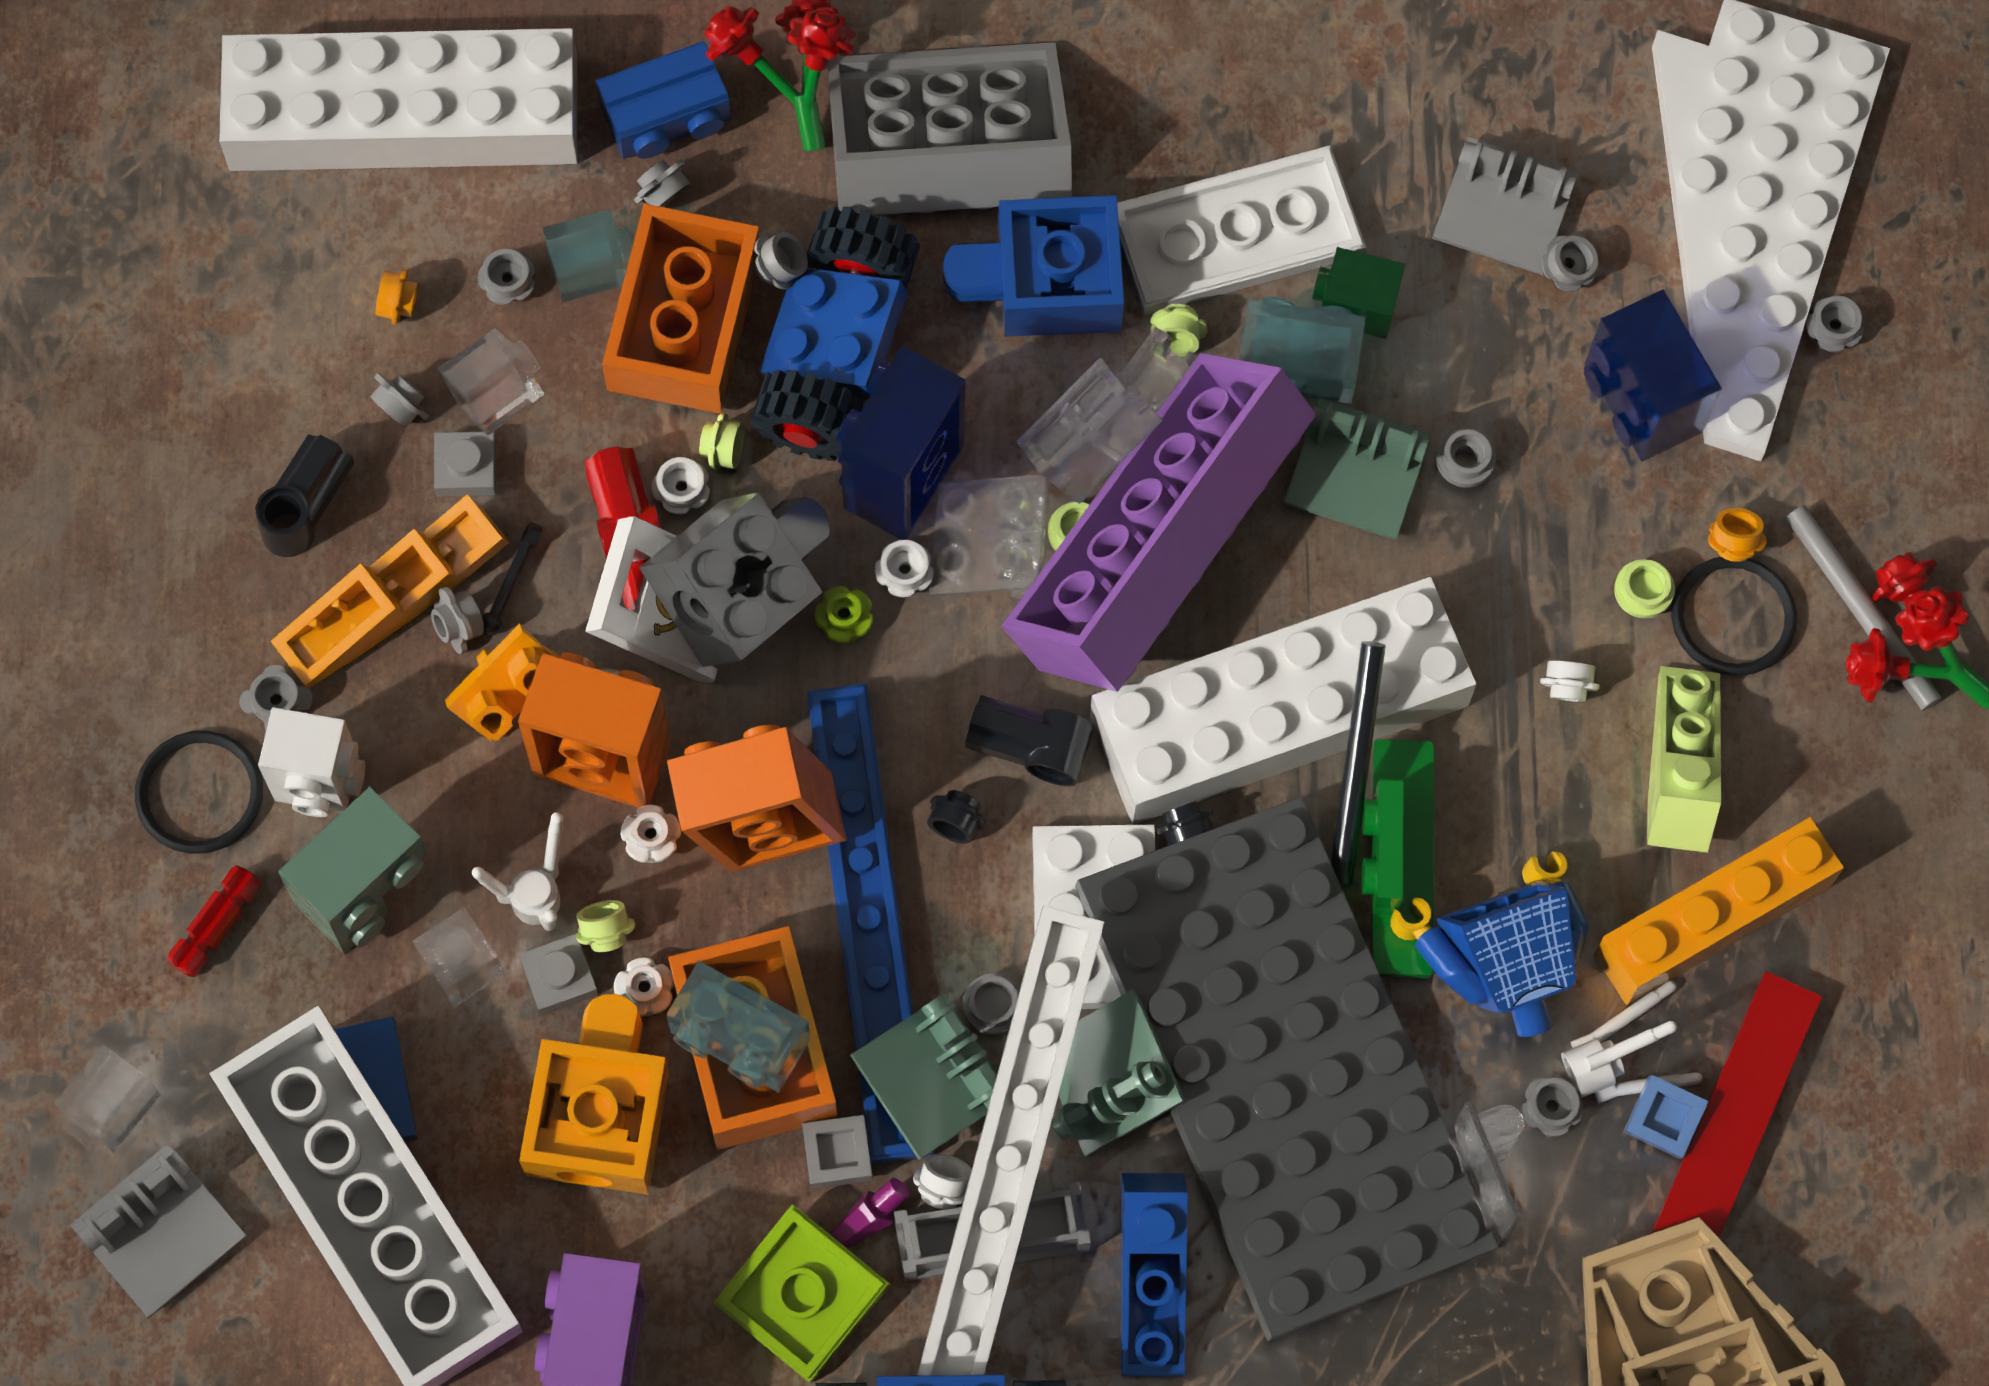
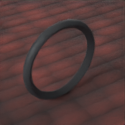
M1717 557L1697 565L1682 579L1676 588L1672 600L1671 620L1674 633L1681 647L1694 661L1706 669L1723 675L1742 676L1755 674L1769 668L1783 657L1792 644L1796 632L1797 611L1789 588L1775 571L1761 562L1752 559L1733 562ZM1719 569H1744L1757 574L1775 589L1782 602L1785 618L1781 638L1770 652L1752 662L1740 664L1727 663L1710 657L1692 641L1686 630L1683 617L1684 603L1690 589L1704 575Z
M208 730L189 731L161 743L145 760L135 784V805L138 817L146 831L159 843L168 848L189 854L210 853L223 849L237 841L250 829L259 813L263 800V779L252 754L240 742L231 737ZM193 743L214 744L231 751L243 763L251 783L249 803L240 821L228 832L206 841L183 840L167 833L156 823L147 801L148 784L158 763L172 751Z

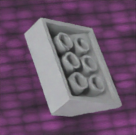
M1055 42L838 56L837 59H829L827 71L838 208L840 211L845 206L852 207L856 213H860L861 209L872 211V217L882 214L912 212L928 214L941 210L971 208L986 210L999 207V200L1072 197L1071 140Z

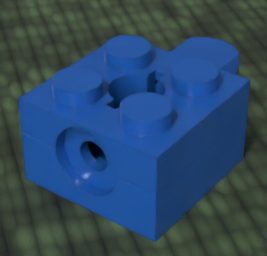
M1117 195L999 200V242L956 244L951 246L945 255L943 283L948 295L957 302L1002 301L1004 337L1121 332L1124 295Z

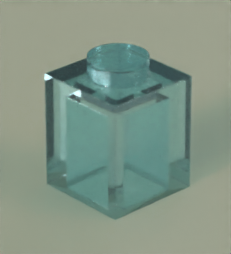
M611 209L542 228L547 253L562 303L623 285L633 243L627 227L616 229Z

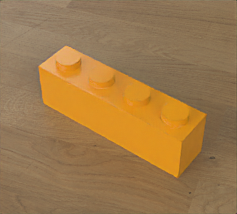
M1809 817L1606 934L1602 938L1594 956L1626 1006L1667 981H1671L1829 889L1844 867L1812 818Z

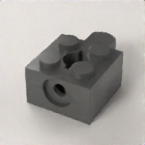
M759 492L724 499L639 568L703 667L739 662L822 593L803 560L818 549L829 537V519L821 505L808 497L783 500L771 510Z

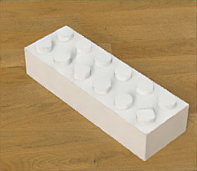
M573 29L222 35L219 142L229 171L578 164V59Z
M1428 577L1125 683L1118 692L1105 690L1092 695L1090 720L1095 728V733L1132 825L1159 817L1163 813L1194 801L1198 803L1347 750L1361 642L1363 641L1378 642L1386 645L1373 740L1468 707L1476 687V682L1432 578Z
M316 1006L209 1073L404 1386H440L523 1332L517 1319L319 1006Z

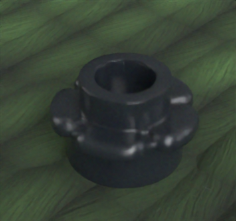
M950 790L946 796L936 795L930 801L932 811L927 824L935 833L945 839L956 843L968 844L972 841L976 830H983L986 825L985 818L978 813L981 808L979 802L964 792Z
M1197 801L1163 813L1166 825L1158 828L1157 833L1158 835L1164 834L1169 846L1210 831L1214 828L1209 816L1214 814V811L1207 809L1201 812Z

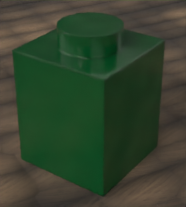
M1337 247L1332 267L1320 265L1312 299L1322 301L1318 322L1387 339L1405 264Z

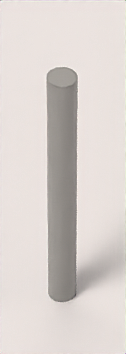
M1802 505L1787 515L1786 521L1869 636L1873 628L1880 629L1881 634L1885 636L1887 646L1892 655L1909 657L1910 663H1917L1807 507ZM1908 676L1906 681L1900 680L1921 711L1931 708L1942 699L1928 677Z

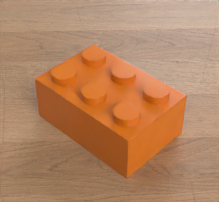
M643 204L602 363L607 391L718 414L723 412L757 275L753 259L756 254L754 246L760 238L759 226Z
M563 652L558 658L542 653L518 719L533 776L637 808L650 805L671 746L661 688L655 687V682L651 678L634 671L621 670L619 675L595 669L596 664L578 654Z
M773 724L757 726L744 732V739L723 745L716 741L697 743L687 747L684 750V756L667 760L681 831L731 873L847 841L832 772L786 727L780 728L778 725Z
M789 926L668 957L717 1150L803 1128L802 1123L837 1119L836 1100Z

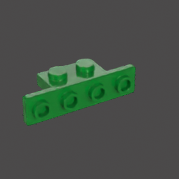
M1378 739L1373 745L1372 799H1364L1362 813L1363 835L1372 836V858L1364 857L1362 864V894L1372 895L1371 956L1380 977L1430 978L1433 970L1416 949L1417 939L1403 940L1397 937L1392 931L1390 922L1393 911L1396 909L1401 913L1402 918L1406 922L1411 924L1419 923V917L1414 914L1410 904L1413 898H1421L1431 908V918L1428 924L1431 928H1434V744L1430 741Z

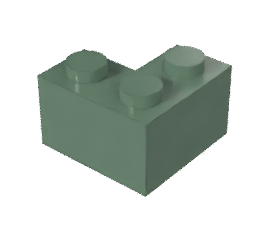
M369 786L291 858L278 873L294 905L345 954L355 944L358 947H363L380 933L385 925L383 918L389 913L382 896L393 886L400 889L412 881L424 865L422 859L427 855L421 837Z

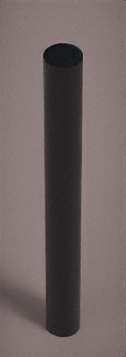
M1371 641L1361 642L1331 865L1339 883L1343 885L1353 884L1386 649L1385 644Z

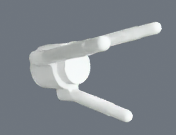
M555 812L551 816L544 865L541 869H527L520 872L512 880L511 885H504L481 867H475L472 870V876L495 894L500 903L512 905L516 916L522 922L530 925H542L547 931L555 929L557 912L560 908V894L555 882L559 874L558 859L563 830V815L559 812Z
M1667 981L1656 990L1651 991L1592 1033L1571 1041L1572 1049L1561 1053L1566 1073L1570 1082L1576 1087L1580 1098L1593 1094L1596 1102L1600 1104L1617 1096L1641 1093L1647 1078L1616 1082V1077L1625 1074L1620 1057L1674 1033L1678 1027L1677 1023L1668 1021L1615 1045L1611 1040L1603 1041L1673 993L1677 988L1674 981ZM1698 1072L1658 1077L1679 1088L1697 1085L1703 1080L1702 1075Z

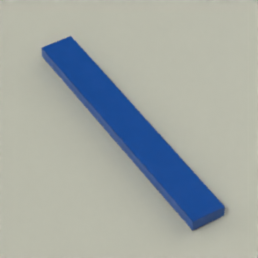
M866 683L807 691L815 756L832 772L847 841L829 845L828 853L856 1051L913 1015ZM858 1069L871 1165L918 1159ZM931 1151L922 1158H927L928 1156L933 1155V1151Z

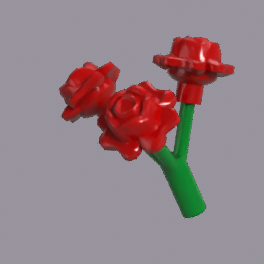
M792 0L791 5L785 6L784 12L775 17V23L782 26L784 32L788 33L787 40L797 45L798 52L803 54L801 93H799L761 55L764 49L752 38L754 34L753 23L756 22L759 15L755 8L750 7L742 12L736 7L727 6L714 15L707 29L703 32L711 43L705 56L713 61L721 55L728 57L736 54L747 66L753 63L795 106L803 151H815L825 148L826 144L816 93L821 71L828 67L829 59H837L839 54L851 55L853 53L854 46L852 43L856 40V32L845 28L846 17L838 14V10L831 6L830 0Z
M1907 552L1904 556L1897 555L1892 560L1886 561L1883 564L1884 567H1880L1876 571L1880 587L1876 589L1872 599L1874 602L1884 598L1890 599L1892 602H1904L1906 609L1899 612L1895 617L1897 625L1903 629L1902 640L1904 644L1912 646L1919 643L1921 649L1925 651L1937 647L1946 662L1943 666L1910 663L1909 657L1894 656L1891 654L1885 636L1881 634L1880 629L1873 628L1867 640L1854 642L1850 646V655L1846 659V670L1849 674L1847 676L1848 683L1859 686L1860 694L1864 696L1865 701L1872 703L1877 692L1881 691L1889 679L1906 681L1908 676L1947 679L1982 709H1988L1989 682L1959 657L1952 643L1960 635L1958 627L1963 626L1970 619L1968 612L1962 607L1963 597L1959 591L1946 593L1941 586H1934L1929 591L1924 590L1928 584L1929 576L1934 570L1933 568L1937 565L1935 559H1926L1919 562L1912 552Z

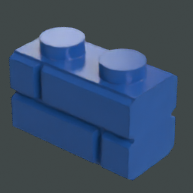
M704 41L595 80L600 107L623 159L636 154L642 159L657 156L669 147V142L690 134L695 139L709 137L718 132L723 127L724 122L731 120L728 93L716 70L714 61L705 56L708 47Z

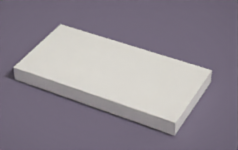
M1331 145L1117 203L1120 248L1143 316L1155 313L1171 304H1189L1320 268V265H1332L1337 247L1364 254L1366 252V244Z

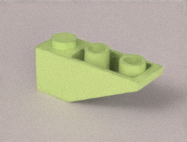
M1661 666L1658 675L1648 790L1647 845L1708 853L1721 806L1720 673Z

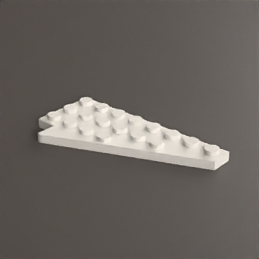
M1736 0L1723 1L1709 46L1657 30L1652 45L1704 444L1761 462L1769 442L1890 48Z

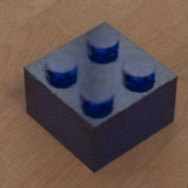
M1664 289L1600 319L1585 361L1584 376L1592 393L1597 398L1604 397L1614 414L1612 417L1613 426L1622 444L1627 448L1633 446L1642 462L1703 433L1722 391V387Z

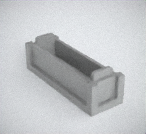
M1080 1181L1068 1183L1067 1190L1031 1196L1013 1265L1088 1253L1090 1251L1091 1240L1089 1230L1086 1231ZM962 1207L909 1216L907 1215V1210L894 1212L904 1283L944 1276Z

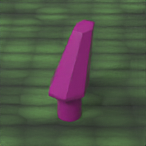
M891 1178L876 1193L867 1191L829 1234L848 1248L890 1226L894 1220V1210L909 1197L907 1187L899 1179Z

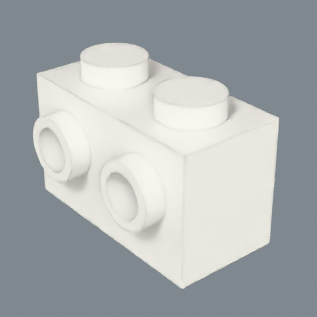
M272 707L258 767L274 800L292 804V809L296 812L313 817H326L329 811L341 813L348 807L350 795L359 796L365 776V760L359 759L358 743L352 740L345 720Z

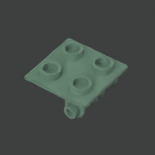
M1319 398L1318 403L1314 407V412L1317 415L1309 424V429L1283 504L1397 540L1432 434Z
M1136 989L1121 995L1080 1019L1077 1023L1058 1095L1063 1106L1059 1108L1058 1116L1053 1118L1052 1123L1055 1132L1063 1140L1070 1137L1078 1140L1084 1156L1091 1155L1185 1101Z
M946 994L935 998L919 1011L850 1055L918 1160L987 1115L998 1074L986 1057L987 1051L981 1049L976 1041L977 1036L975 1033L971 1034L955 1010L956 1004L954 1002L951 1003Z

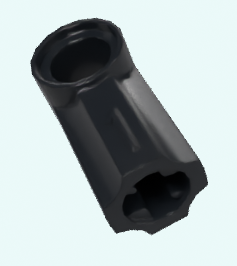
M308 434L277 484L266 490L259 497L255 506L258 527L264 545L274 555L295 557L305 552L311 546L315 536L314 527L354 465L353 457L345 452L338 443L322 435L313 436ZM291 514L299 517V520L288 528L280 529L271 525L281 515Z
M981 695L970 721L965 748L1023 765L1028 773L1045 782L1059 786H1075L1095 728L1087 719L1068 711L1046 709L1043 713H1039Z

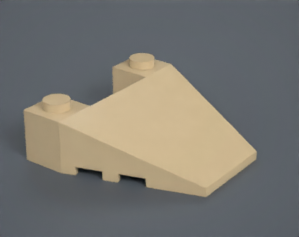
M1700 1217L1582 1259L1589 1386H1846L1835 1362L1821 1348L1817 1350L1794 1326V1318L1780 1303L1776 1306L1754 1283V1275Z

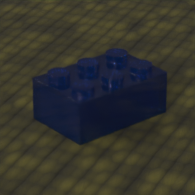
M901 346L892 363L883 360L879 364L867 389L872 395L861 412L856 409L850 411L837 435V441L841 443L838 463L842 465L839 484L843 486L845 510L901 540H907L964 447L966 379L904 346Z

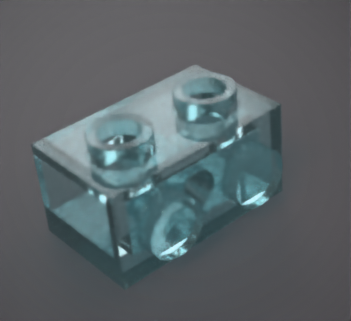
M1265 297L1260 301L1248 299L1239 360L1282 368L1303 397L1322 398L1328 401L1351 404L1357 381L1366 317L1353 315L1350 310L1339 306H1323L1319 309L1294 306L1291 301L1280 297Z
M700 961L697 962L666 1014L670 1033L674 1034L673 1040L679 1046L701 1058H705L707 1054H710L728 1064L727 1070L742 1082L755 1088H761L762 1084L778 1093L811 1040L809 1021Z

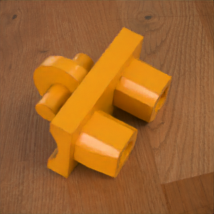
M518 624L493 651L484 648L476 656L479 665L444 700L446 706L490 742L492 740L499 741L513 726L512 720L523 708L542 653L558 658L560 655L544 646L526 628Z

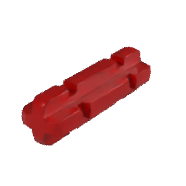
M236 865L230 869L221 882L223 885L222 891L213 892L186 929L189 933L186 939L179 938L168 953L167 959L170 964L181 973L192 978L199 974L209 960L206 957L209 950L216 951L244 913L241 911V906L244 903L250 905L261 890L262 884L252 872L241 866Z

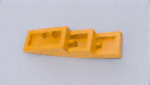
M466 494L424 532L414 528L370 567L360 563L273 638L271 643L304 686L310 688L413 620L440 599L439 590L441 588L448 587L452 590L510 542L478 501Z

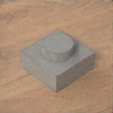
M494 431L434 433V491L436 497L465 496L466 494L470 496L496 495V439Z
M576 934L518 954L540 1016L598 996L581 944L576 940Z
M864 1115L802 1123L811 1189L872 1181Z

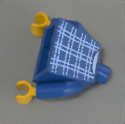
M1552 851L1546 858V866L1550 873L1541 869L1538 858L1532 855L1522 870V876L1526 883L1525 886L1438 917L1439 928H1431L1428 924L1431 918V908L1421 898H1413L1410 904L1414 914L1419 917V923L1411 924L1406 922L1402 918L1401 913L1394 909L1391 916L1390 926L1397 937L1403 940L1417 939L1416 949L1435 974L1468 1004H1476L1478 1007L1498 1014L1511 1011L1517 1035L1520 1037L1542 1034L1553 1027L1546 997L1570 989L1575 985V967L1579 964L1589 927L1586 916L1569 882L1561 880L1567 869V859L1562 853Z

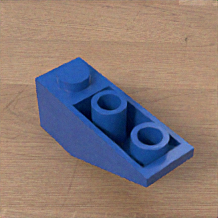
M1121 1173L1122 1376H1185L1188 1191L1184 1173Z

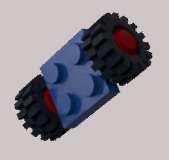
M843 206L842 211L836 207L828 208L827 212L823 210L820 213L806 254L809 268L794 280L793 287L786 290L759 372L764 377V381L750 422H752L751 427L753 430H759L758 435L763 439H773V445L779 448L787 446L791 448V453L797 455L804 452L808 453L812 459L820 460V457L823 456L828 461H836L837 457L845 460L848 459L849 455H852L866 413V406L862 405L863 401L861 398L854 397L852 394L874 396L907 297V286L920 250V243H916L917 238L914 234L906 233V227L901 224L891 225V219L883 215L879 219L872 217V211L861 209L860 213H856L852 207Z

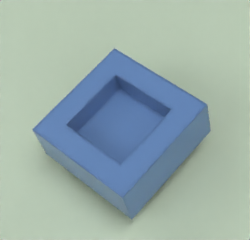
M1650 1075L1644 1084L1623 1132L1674 1157L1683 1158L1709 1101L1654 1075Z

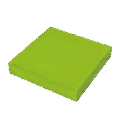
M792 1204L713 1303L806 1381L813 1383L891 1284L797 1206Z

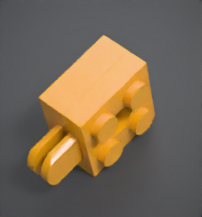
M604 994L592 999L584 1011L578 1044L541 1039L519 1158L525 1177L649 1195L670 1074L666 1057L638 1053L643 1023L637 1006L628 998L618 994Z

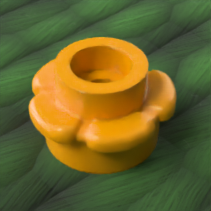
M402 268L401 273L384 270L381 278L375 316L391 319V325H397L401 315L412 317L419 283L408 281L409 271L406 268Z
M1728 508L1721 511L1717 515L1716 521L1709 527L1708 542L1710 546L1722 558L1733 562L1745 561L1752 558L1755 552H1762L1767 540L1763 534L1764 524L1762 519L1754 512L1744 508Z

